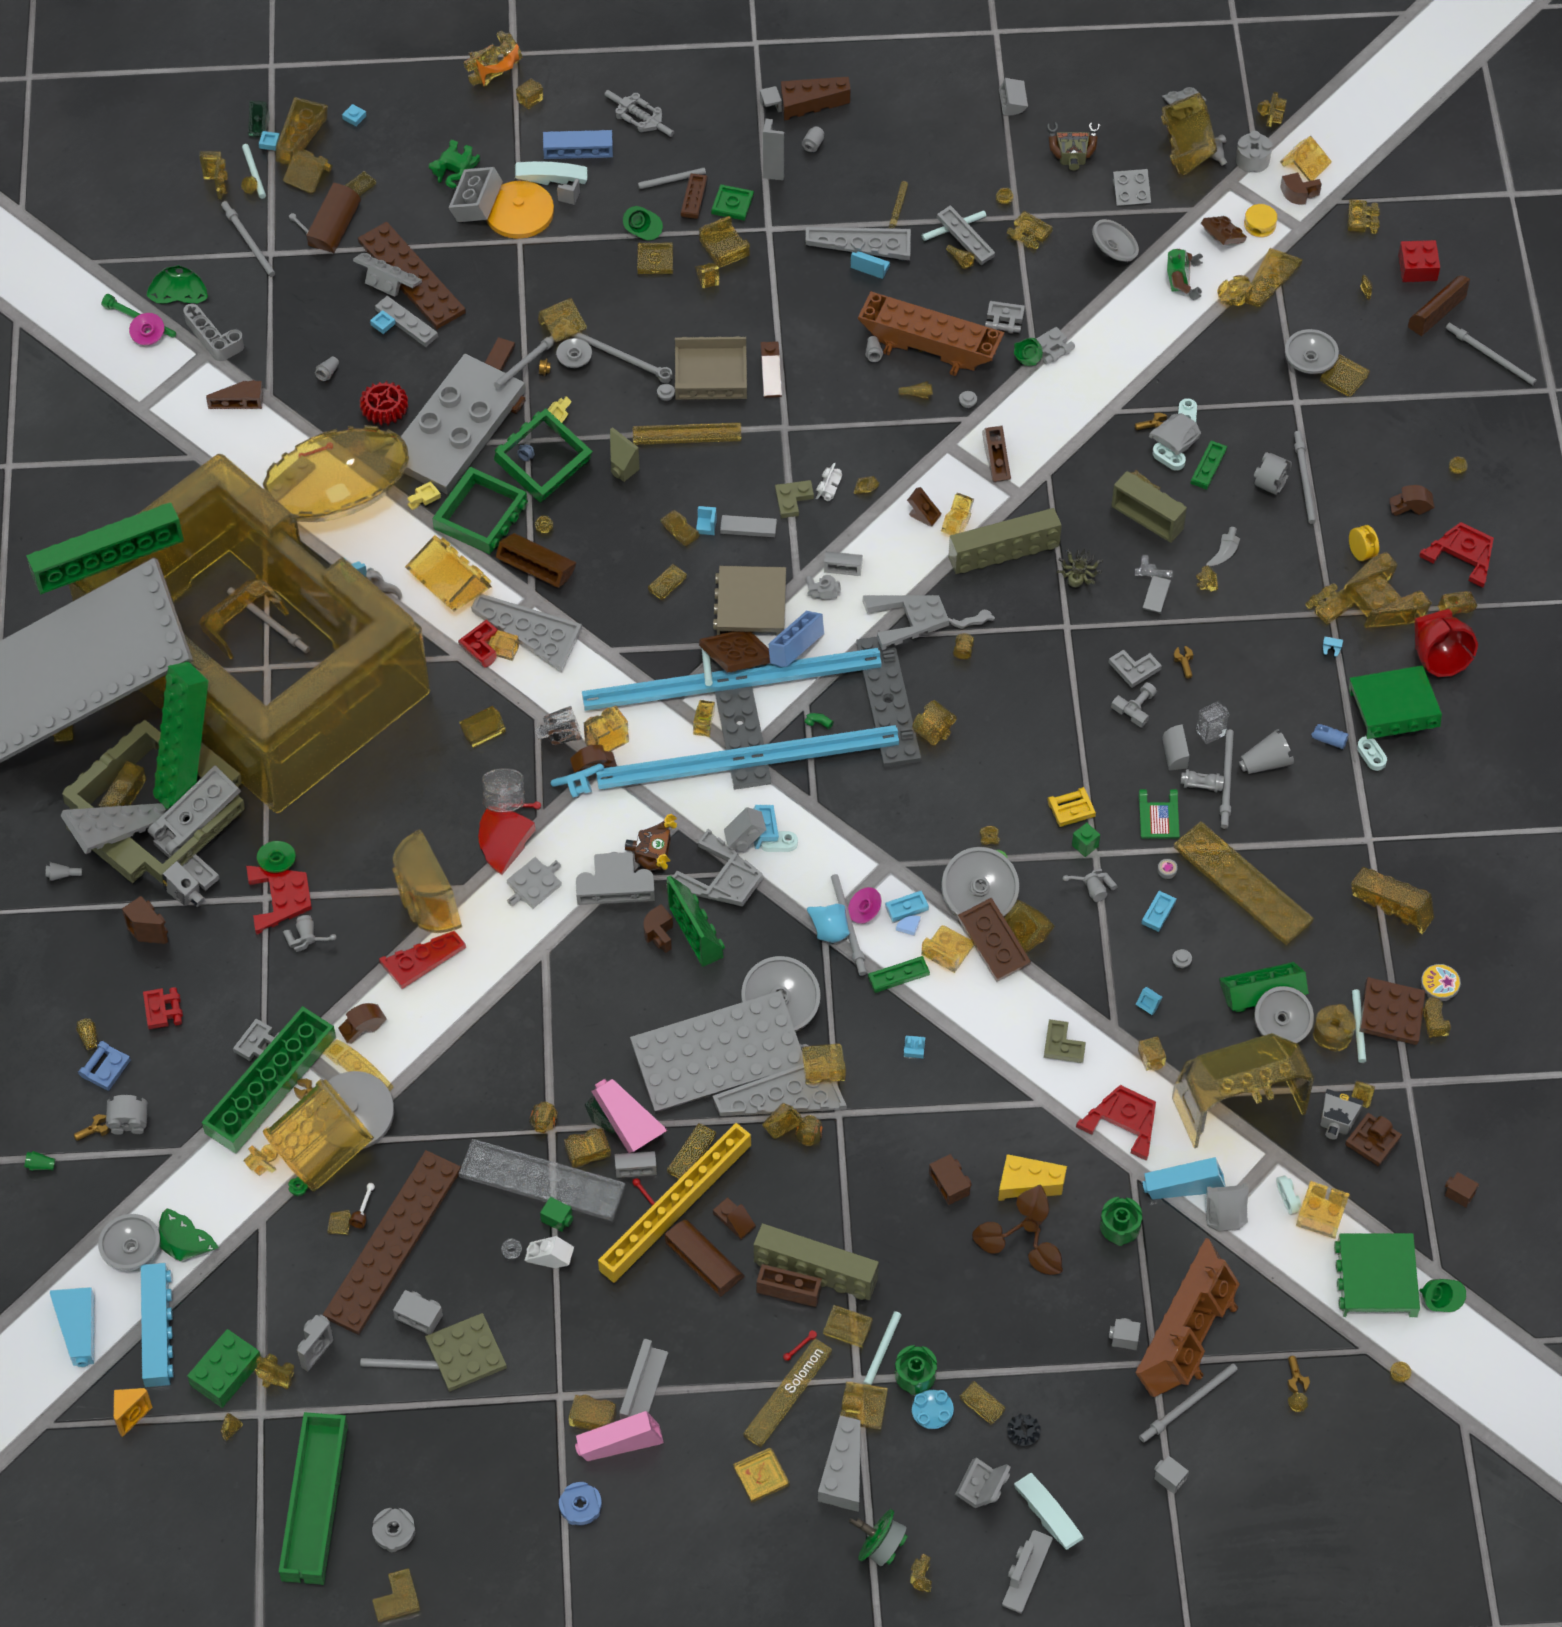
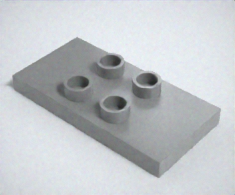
M464 354L386 455L387 465L424 484L431 481L437 490L448 495L510 413L512 407L515 406L520 397L525 393V382L512 377L497 389L494 387V382L505 373Z

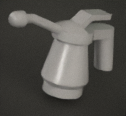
M1102 869L1093 870L1092 873L1085 877L1063 876L1064 881L1069 879L1083 880L1085 885H1087L1089 896L1095 902L1102 901L1107 897L1106 887L1100 881H1104L1111 890H1115L1118 887L1107 873H1101Z
M303 915L296 919V928L300 934L299 939H294L291 930L283 931L289 946L294 948L296 952L306 949L309 944L315 941H333L337 938L335 934L330 935V937H315L314 921L309 915Z

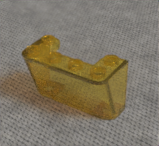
M1200 92L1162 107L1163 115L1161 120L1164 125H1167L1168 131L1172 135V138H1170L1171 144L1175 148L1171 151L1170 159L1173 164H1176L1179 174L1182 173L1185 176L1217 152L1208 108Z
M434 535L405 568L455 612L490 589L492 581L477 566H469L470 562L463 555L457 556L459 552L450 546L451 544L444 537L439 539Z

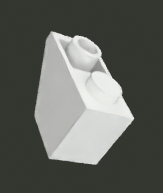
M558 1236L530 1242L525 1261L551 1268L568 1266L574 1247Z

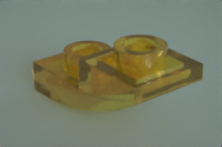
M675 510L660 519L664 527L685 546L700 537L699 531L686 522V518Z

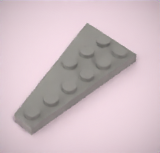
M481 593L477 594L471 607L473 613L484 620L487 619L494 627L561 672L582 630V624Z
M161 803L63 810L61 817L84 853L87 854L91 852V849L103 848L104 844H113L131 837L137 831L139 833L144 832L146 828L150 827L168 810Z
M825 1057L713 1096L714 1104L720 1116L847 1109V1105Z

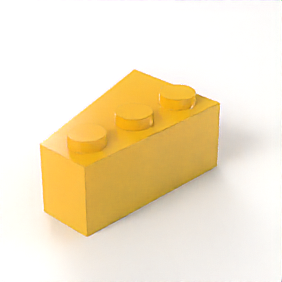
M1007 1154L998 1201L1005 1200V1198H1018L1022 1192L1039 1184L1042 1185L1046 1196L1062 1195L1067 1166Z

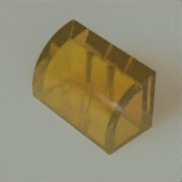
M493 706L459 722L466 739L472 747L506 731L500 712Z

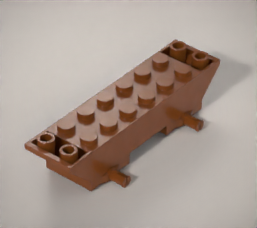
M870 292L858 316V320L878 338V341L886 345L883 350L885 355L886 353L890 355L892 348L908 350L909 347L941 356V361L952 365L950 374L953 375L954 373V376L957 375L959 368L974 371L977 365L992 361L1004 336L1002 331L874 292Z
M1205 1238L1202 1246L1199 1248L1196 1258L1190 1265L1185 1279L1182 1281L1176 1296L1172 1300V1304L1164 1315L1160 1327L1155 1332L1150 1346L1137 1367L1136 1375L1151 1397H1156L1180 1384L1188 1385L1193 1376L1197 1380L1203 1378L1204 1374L1201 1372L1199 1365L1205 1350L1201 1344L1216 1316L1223 1317L1228 1308L1231 1312H1235L1238 1309L1234 1302V1297L1240 1283L1208 1238Z

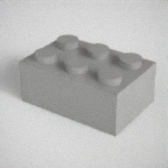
M494 167L465 169L449 205V210L457 222L488 219L503 182Z

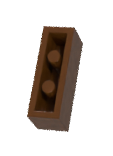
M764 1264L761 1265L756 1282L757 1293L813 1307L817 1306L822 1289L821 1278Z

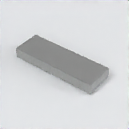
M722 515L720 534L775 537L777 519Z

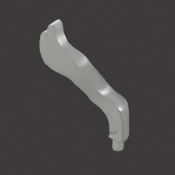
M982 610L975 617L965 618L962 621L949 618V622L951 625L963 629L969 625L984 624L988 620L994 621L995 617L991 615L990 611Z

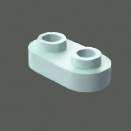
M1183 399L1179 403L1178 414L1182 413L1196 422V402L1192 399Z
M1161 443L1154 445L1153 457L1172 470L1184 468L1186 461L1184 454L1176 455L1175 452Z
M1366 736L1362 737L1357 745L1359 754L1372 770L1379 771L1384 769L1387 757L1375 739H1367Z
M778 831L779 838L777 841H762L760 848L766 852H790L797 848L798 837L790 831Z
M1286 1175L1277 1177V1187L1288 1213L1294 1214L1299 1212L1301 1201L1299 1196L1294 1194L1291 1178H1287Z

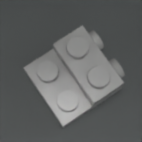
M315 1315L313 1319L307 1321L303 1330L305 1339L300 1342L297 1348L301 1368L307 1372L333 1342L330 1321L323 1315Z

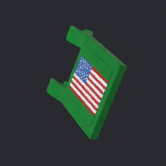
M1140 789L1138 798L1141 839L1179 838L1178 790H1170L1169 802H1147V790Z

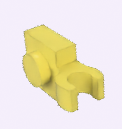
M567 396L564 399L560 398L558 402L556 401L551 404L548 411L562 423L568 415L565 409L570 405L571 400Z
M430 481L416 488L415 494L407 498L410 502L408 506L411 510L416 509L422 502L426 506L441 498V493Z

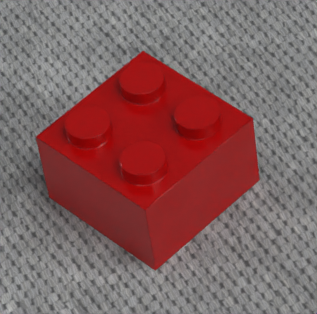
M1436 240L1401 241L1398 257L1402 282L1438 281L1440 262Z

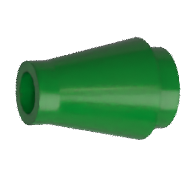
M35 1151L27 1152L24 1168H29V1171L54 1170L55 1158H50Z

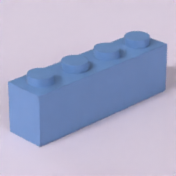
M612 130L543 132L544 159L613 157Z
M805 611L768 644L770 664L787 667L824 634L823 614Z

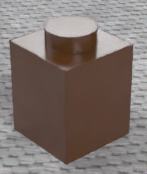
M1457 1172L1454 1178L1450 1176L1446 1182L1445 1188H1447L1445 1196L1467 1208L1476 1194L1479 1183Z

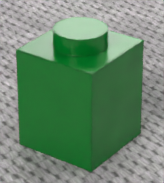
M1088 823L1073 833L1072 846L1084 857L1099 847L1100 834Z
M550 1197L540 1212L541 1222L563 1232L565 1227H569L572 1223V1207Z

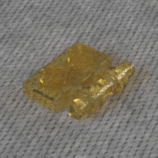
M1349 199L1348 231L1365 232L1366 227H1370L1371 233L1376 234L1380 227L1378 203L1375 202L1371 206H1367V201Z
M1023 211L1014 221L1016 229L1009 227L1007 233L1016 241H1022L1025 246L1037 249L1039 243L1035 240L1043 242L1052 232L1053 227ZM1025 232V233L1029 234V236L1027 237V236L1023 235L1022 233Z
M1334 583L1322 588L1319 594H1314L1306 602V606L1309 609L1317 606L1314 613L1326 624L1351 608L1355 603V600L1343 589L1336 593L1335 590L1338 588Z

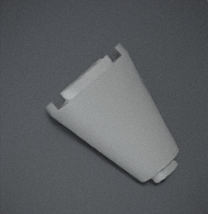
M1277 729L1242 755L1239 765L1243 772L1247 771L1248 774L1292 765L1294 764L1293 756L1289 758L1288 754L1291 751L1283 734L1279 733V729Z

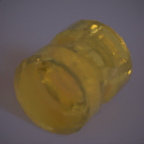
M958 634L953 654L959 659H969L972 655L971 648L974 645V638L969 634Z

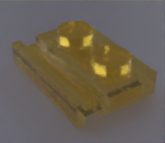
M834 1305L823 1334L863 1347L873 1318Z

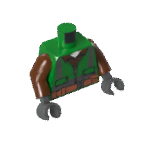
M1172 249L1168 252L1167 272L1172 292L1182 291L1185 294L1189 293L1192 300L1202 296L1200 294L1202 290L1199 287L1192 290L1190 286V262L1193 266L1202 264L1203 262L1199 260L1203 258L1202 254L1199 253L1192 256L1191 253L1182 249Z

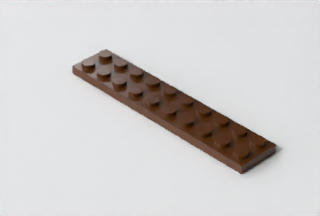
M425 1150L324 1311L323 1316L357 1335L361 1333L461 1172V1166Z

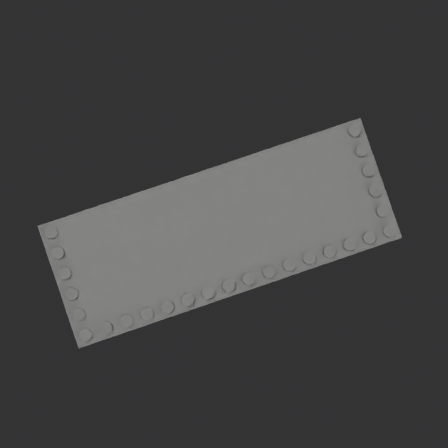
M152 558L0 641V763L163 677L168 672V666L193 661L158 559Z

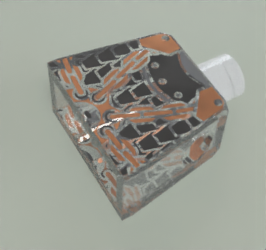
M571 706L545 715L543 717L545 726L535 729L538 740L549 737L552 745L582 739L579 723Z

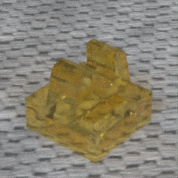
M1209 565L1202 567V572L1196 575V578L1202 582L1197 583V586L1201 590L1209 589L1211 592L1217 590V574Z

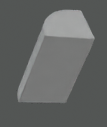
M1005 78L999 88L1003 115L1020 114L1028 107L1024 81Z
M826 551L824 573L861 576L863 555Z
M1182 724L1171 727L1162 736L1169 770L1188 768L1189 752Z
M655 1151L615 1154L616 1178L657 1175Z

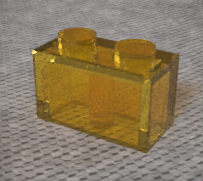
M575 1395L569 1414V1426L591 1431L613 1423L617 1413L616 1404L605 1399L601 1401L596 1400L589 1395Z

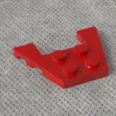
M1460 522L1446 532L1438 541L1432 542L1431 546L1427 549L1421 550L1419 557L1434 564L1441 552L1445 551L1476 566L1468 581L1484 588L1494 538Z
M246 866L249 885L269 882L273 912L253 915L256 934L262 933L264 929L270 926L273 928L279 925V922L287 918L290 920L312 909L306 872L285 870L274 873L268 872L261 867Z
M1119 1085L1096 1108L1091 1109L1088 1115L1080 1119L1076 1124V1128L1093 1135L1100 1120L1104 1119L1137 1135L1138 1138L1130 1153L1147 1161L1156 1101Z

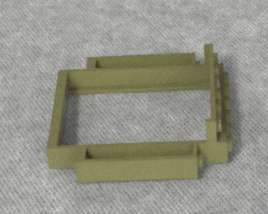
M146 720L135 725L132 731L127 736H123L116 746L108 749L101 756L100 760L92 764L88 771L80 774L72 785H68L62 793L64 803L70 809L94 808L90 805L150 750L153 748L157 750L159 748L158 742L161 732ZM201 742L197 776L202 778L216 765L237 787L241 785V774ZM237 795L202 829L197 830L193 837L164 864L160 863L130 837L113 844H104L103 848H94L92 850L131 883H134L147 871L163 884V873L176 861L181 866L186 864L245 809L244 800Z

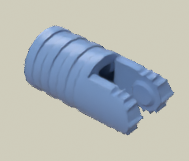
M1318 724L1311 734L1312 738L1340 749H1344L1349 736L1348 733Z

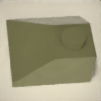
M612 427L610 429L611 472L616 478H620L625 482L640 469L639 448Z

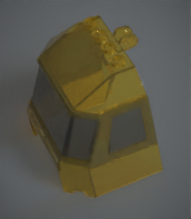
M1271 1033L1202 1054L1195 1059L1186 1061L1174 1084L1172 1100L1193 1147L1198 1148L1200 1135L1204 1132L1207 1111L1223 1099L1242 1093H1251L1258 1104L1262 1102L1259 1090H1264L1268 1100L1274 1099L1271 1085L1286 1080L1301 1114L1304 1115L1307 1111L1314 1076L1299 1044Z

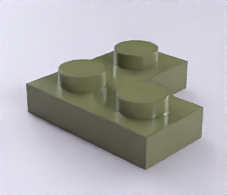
M811 480L775 485L781 518L799 516L797 501L814 499Z
M1049 1019L1044 1058L1083 1063L1086 1042L1066 1039L1069 1022Z

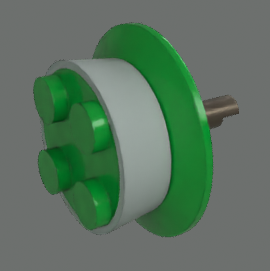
M888 1510L874 1528L859 1518L856 1521L852 1518L849 1519L851 1524L869 1535L859 1553L858 1559L860 1561L870 1557L879 1566H883L885 1563L889 1565L896 1555L894 1553L898 1546L901 1547L907 1539L905 1534L906 1526L893 1520L894 1510Z

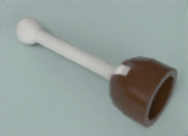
M373 1183L367 1184V1192L360 1211H355L350 1217L349 1224L355 1228H364L367 1217L363 1212L370 1193L375 1188Z

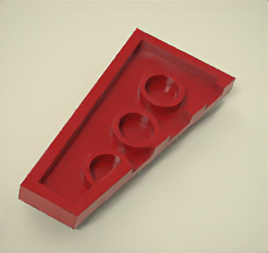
M451 931L432 938L430 942L425 944L419 943L414 945V948L406 951L400 950L395 952V955L387 958L386 956L381 957L379 962L399 987L403 989L465 949L466 944L455 931Z

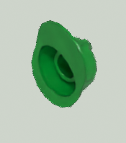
M633 206L624 213L623 225L630 233L645 240H654L662 233V221L655 213L640 206Z
M1432 1279L1423 1288L1419 1289L1426 1306L1433 1311L1455 1312L1462 1307L1466 1300L1465 1286L1456 1280Z

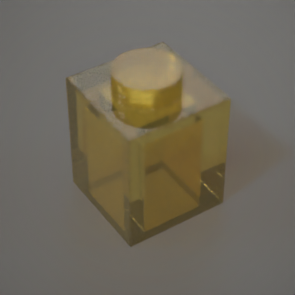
M532 78L516 88L517 101L525 108L530 109L543 100L542 85L538 82L536 83Z
M497 630L495 636L491 637L489 646L496 651L497 657L513 661L519 649V637Z
M1158 1036L1139 1041L1138 1053L1146 1071L1151 1069L1158 1070L1165 1066L1166 1054Z

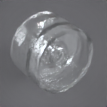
M495 769L483 775V805L486 808L497 812H508L519 809L525 804L524 776L521 772L513 769Z

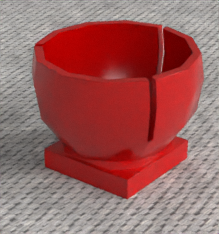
M1450 609L1415 618V649L1421 664L1428 672L1438 677L1453 676L1466 669L1473 661V656H1476L1478 648L1476 636L1472 628L1456 617H1452Z

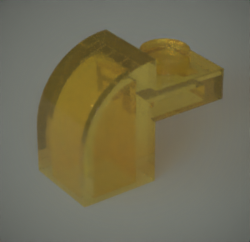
M958 492L955 494L951 510L945 515L941 532L954 535L965 530L972 514L970 512L974 502L973 498Z

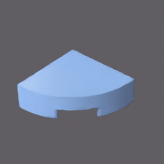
M921 916L903 918L897 924L896 930L915 936Z

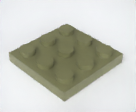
M483 1313L425 1336L449 1392L507 1369V1365Z

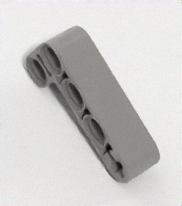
M188 304L184 307L183 312L187 326L215 360H227L244 349L243 336L239 330H230L221 335L196 304Z

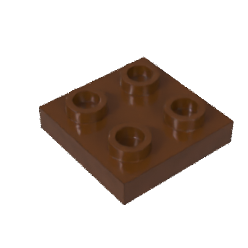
M1226 216L1203 218L1200 223L1208 234L1215 240L1218 239L1223 245L1244 243L1247 238L1242 233L1243 231L1232 224L1231 220Z
M1367 1113L1346 1140L1345 1145L1375 1165L1380 1166L1401 1139L1402 1134L1393 1129L1392 1123L1387 1118L1382 1116L1376 1118Z

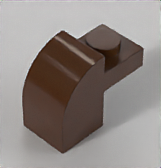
M1299 173L1282 176L1280 188L1288 201L1304 205L1307 198L1320 195L1322 183L1320 179L1303 182Z
M1420 485L1402 487V493L1389 498L1391 511L1395 516L1410 509L1421 515L1435 508L1432 493Z
M599 744L584 747L570 758L574 773L597 764H602L604 768L617 766L613 752L604 751L603 745Z
M662 904L652 909L645 916L644 937L647 943L653 940L658 948H662L666 953L672 949L671 938L666 932L673 928V917Z
M364 1003L346 1013L347 1019L338 1029L346 1042L352 1044L364 1031L375 1032L387 1018L378 1004Z

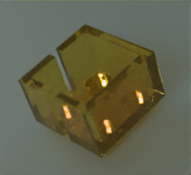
M616 705L605 709L601 716L590 717L583 722L585 744L587 746L599 744L603 745L604 751L611 752L629 742L628 721Z
M1310 1181L1296 1226L1335 1239L1348 1202L1349 1193L1332 1188L1329 1200H1326L1325 1196L1328 1186Z

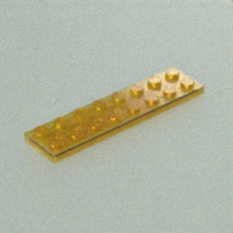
M1200 821L1174 843V848L1285 945L1313 922L1314 918L1203 822Z

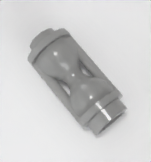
M1186 769V773L1182 772L1180 784H1184V788L1199 787L1217 792L1223 789L1224 776H1220L1219 773L1201 774Z

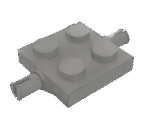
M534 857L508 878L507 884L515 893L507 900L510 906L522 900L534 909L562 885V882L553 873L561 867V864L555 860V862L547 867Z

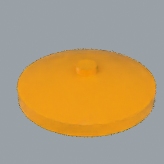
M512 181L502 184L486 221L492 230L502 236L514 239L532 237L545 230L551 223L554 215L552 197L547 190L533 182Z

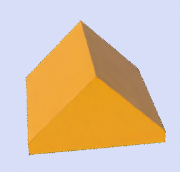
M145 1388L114 1390V1420L119 1434L123 1437L153 1408Z

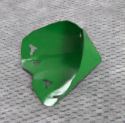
M179 265L165 268L154 277L147 291V297L155 303H170L178 300L184 303L198 304L208 297L207 289L201 278L193 270ZM181 269L183 273H177L176 270Z
M168 1208L162 1212L158 1227L160 1234L159 1247L174 1259L183 1261L219 1248L207 1232L195 1229L192 1221L185 1215H180ZM168 1214H170L171 1217H175L176 1219L170 1220ZM181 1221H183V1224H185V1225H187V1226H186V1227H185V1226H180V1225H181ZM198 1236H201V1238H202V1239H205V1241H204V1240L199 1241V1237H198Z

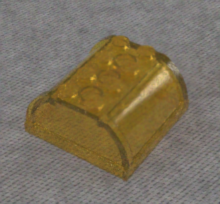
M419 829L406 837L398 845L393 856L394 868H392L402 904L405 908L407 907L412 923L416 922L422 930L432 933H445L462 928L453 890L422 830Z
M326 1079L317 1081L316 1086L271 1127L268 1126L263 1130L266 1139L289 1168L313 1192L374 1139L373 1135Z

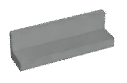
M766 119L763 129V178L784 180V132L773 130V119Z
M643 1340L619 1413L620 1420L644 1411L648 1413L650 1411L668 1356L667 1351L652 1348L651 1340Z

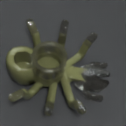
M1067 548L1068 560L1072 563V566L1066 565L1065 560L1062 558L1058 560L1062 562L1064 569L1072 570L1067 573L1064 570H1057V573H1062L1064 578L1068 577V584L1074 588L1082 586L1083 580L1087 585L1090 583L1095 584V581L1092 579H1087L1086 574L1094 578L1097 574H1102V570H1096L1094 573H1091L1087 569H1096L1103 562V559L1096 561L1093 566H1089L1087 564L1093 562L1095 555H1092L1090 559V550L1086 554L1085 549L1082 550L1080 556H1078L1079 550H1077V559L1073 560L1072 554Z

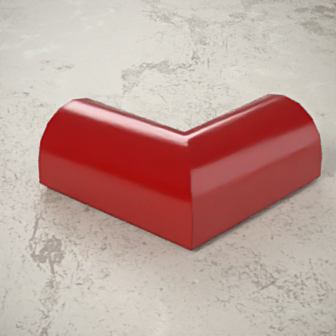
M486 619L459 639L458 643L483 667H488L495 661L497 654L487 643L498 636L499 631Z

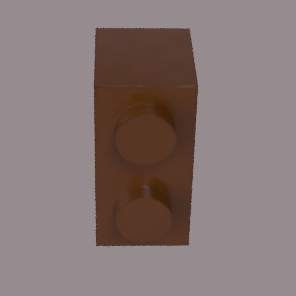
M951 1154L929 1164V1174L948 1205L969 1196L970 1187L972 1186L969 1177L963 1175L959 1161L957 1159L954 1160Z

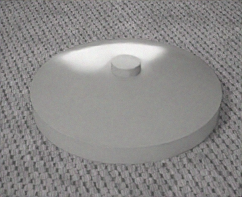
M973 847L961 851L950 860L942 876L941 890L946 905L956 916L992 897L1004 917L1013 908L1018 898L1019 878L1013 864L1003 854L986 847Z
M785 956L770 957L753 966L744 979L741 990V1002L781 991L795 1032L808 1025L814 1018L820 1003V988L813 972L802 962Z
M360 1071L341 1073L326 1082L318 1092L313 1108L314 1121L322 1137L331 1145L344 1150H361L380 1141L390 1129L394 1118L393 1098L386 1085L372 1074Z

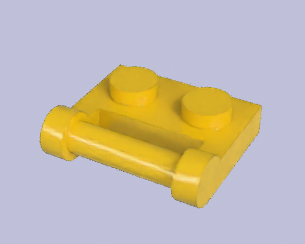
M1084 787L1072 793L1047 798L1048 805L1052 809L1059 827L1086 820L1096 815ZM1078 798L1081 799V800H1078V801H1074V802H1071V803H1067V804L1058 806V804H1061V803H1065V802H1068V801H1071V800H1075V799H1078Z

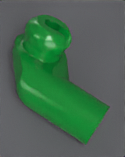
M809 713L805 719V723L809 726H813L815 722H818L830 729L834 724V721L822 713Z

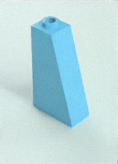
M1216 1157L1144 1173L1146 1181H1143L1144 1191L1149 1193L1151 1199L1206 1194L1207 1187H1226L1224 1174Z
M92 1288L50 1290L52 1303L73 1366L86 1367L89 1364H94V1293Z

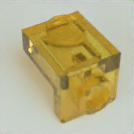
M925 1554L922 1555L920 1560L916 1559L913 1563L910 1583L917 1590L930 1592L932 1581L925 1578L924 1575L930 1567L931 1557Z

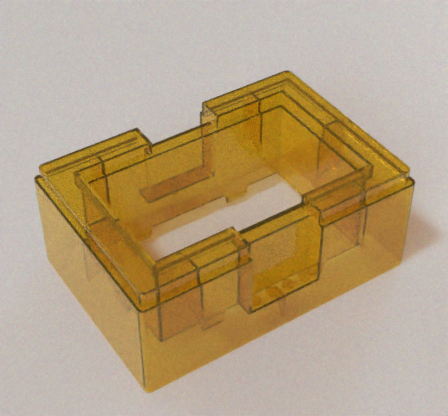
M217 454L141 511H148L171 502L180 520L183 542L68 585L72 599L75 601L155 558L158 559L171 599L174 601L192 587L190 583L194 577L230 551L255 573V580L267 591L273 594L277 592L333 641L334 645L332 647L336 650L334 653L265 706L184 634L193 659L190 663L209 680L201 742L239 772L242 783L273 812L279 813L429 694L430 685L422 628L406 611L343 557L330 567L325 568L302 548L297 519L292 516V513L225 455ZM166 675L139 689L161 710L164 707Z

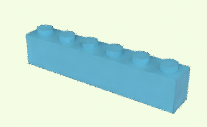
M166 1263L141 1266L142 1379L145 1387L170 1385V1377H174L173 1364L170 1365V1358H173V1346H170L169 1339H173L172 1326L169 1327V1320L173 1319L172 1308H169V1301H172V1290L168 1289V1283L172 1282L171 1270L167 1269Z

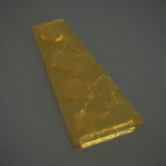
M1269 248L1244 296L1243 302L1260 308L1302 264V259Z

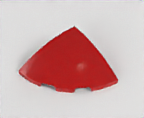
M489 805L479 824V846L485 855L487 863L496 872L503 875L524 850L526 841L536 831L535 822L508 809Z

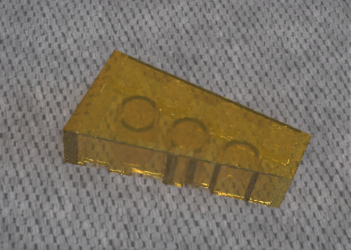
M294 97L276 146L277 162L289 165L294 164L326 121L328 105Z
M1362 867L1351 883L1352 893L1355 897L1373 907L1380 906L1384 913L1389 916L1394 914L1400 917L1403 924L1416 926V931L1421 934L1425 932L1434 919L1432 896L1426 890H1420L1408 883L1400 882L1391 876H1385L1365 867Z

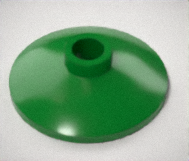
M283 841L268 842L257 853L259 866L268 872L274 873L289 869L296 859L294 848Z

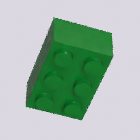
M227 1329L187 1375L189 1384L192 1388L223 1408L262 1362L260 1351Z

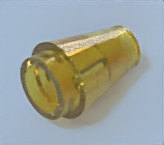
M90 1018L77 1022L76 1030L86 1049L96 1048L95 1023Z

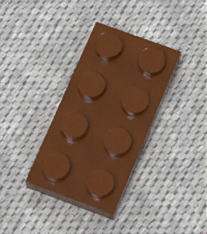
M992 897L958 914V920L996 982L1031 964L1029 957Z

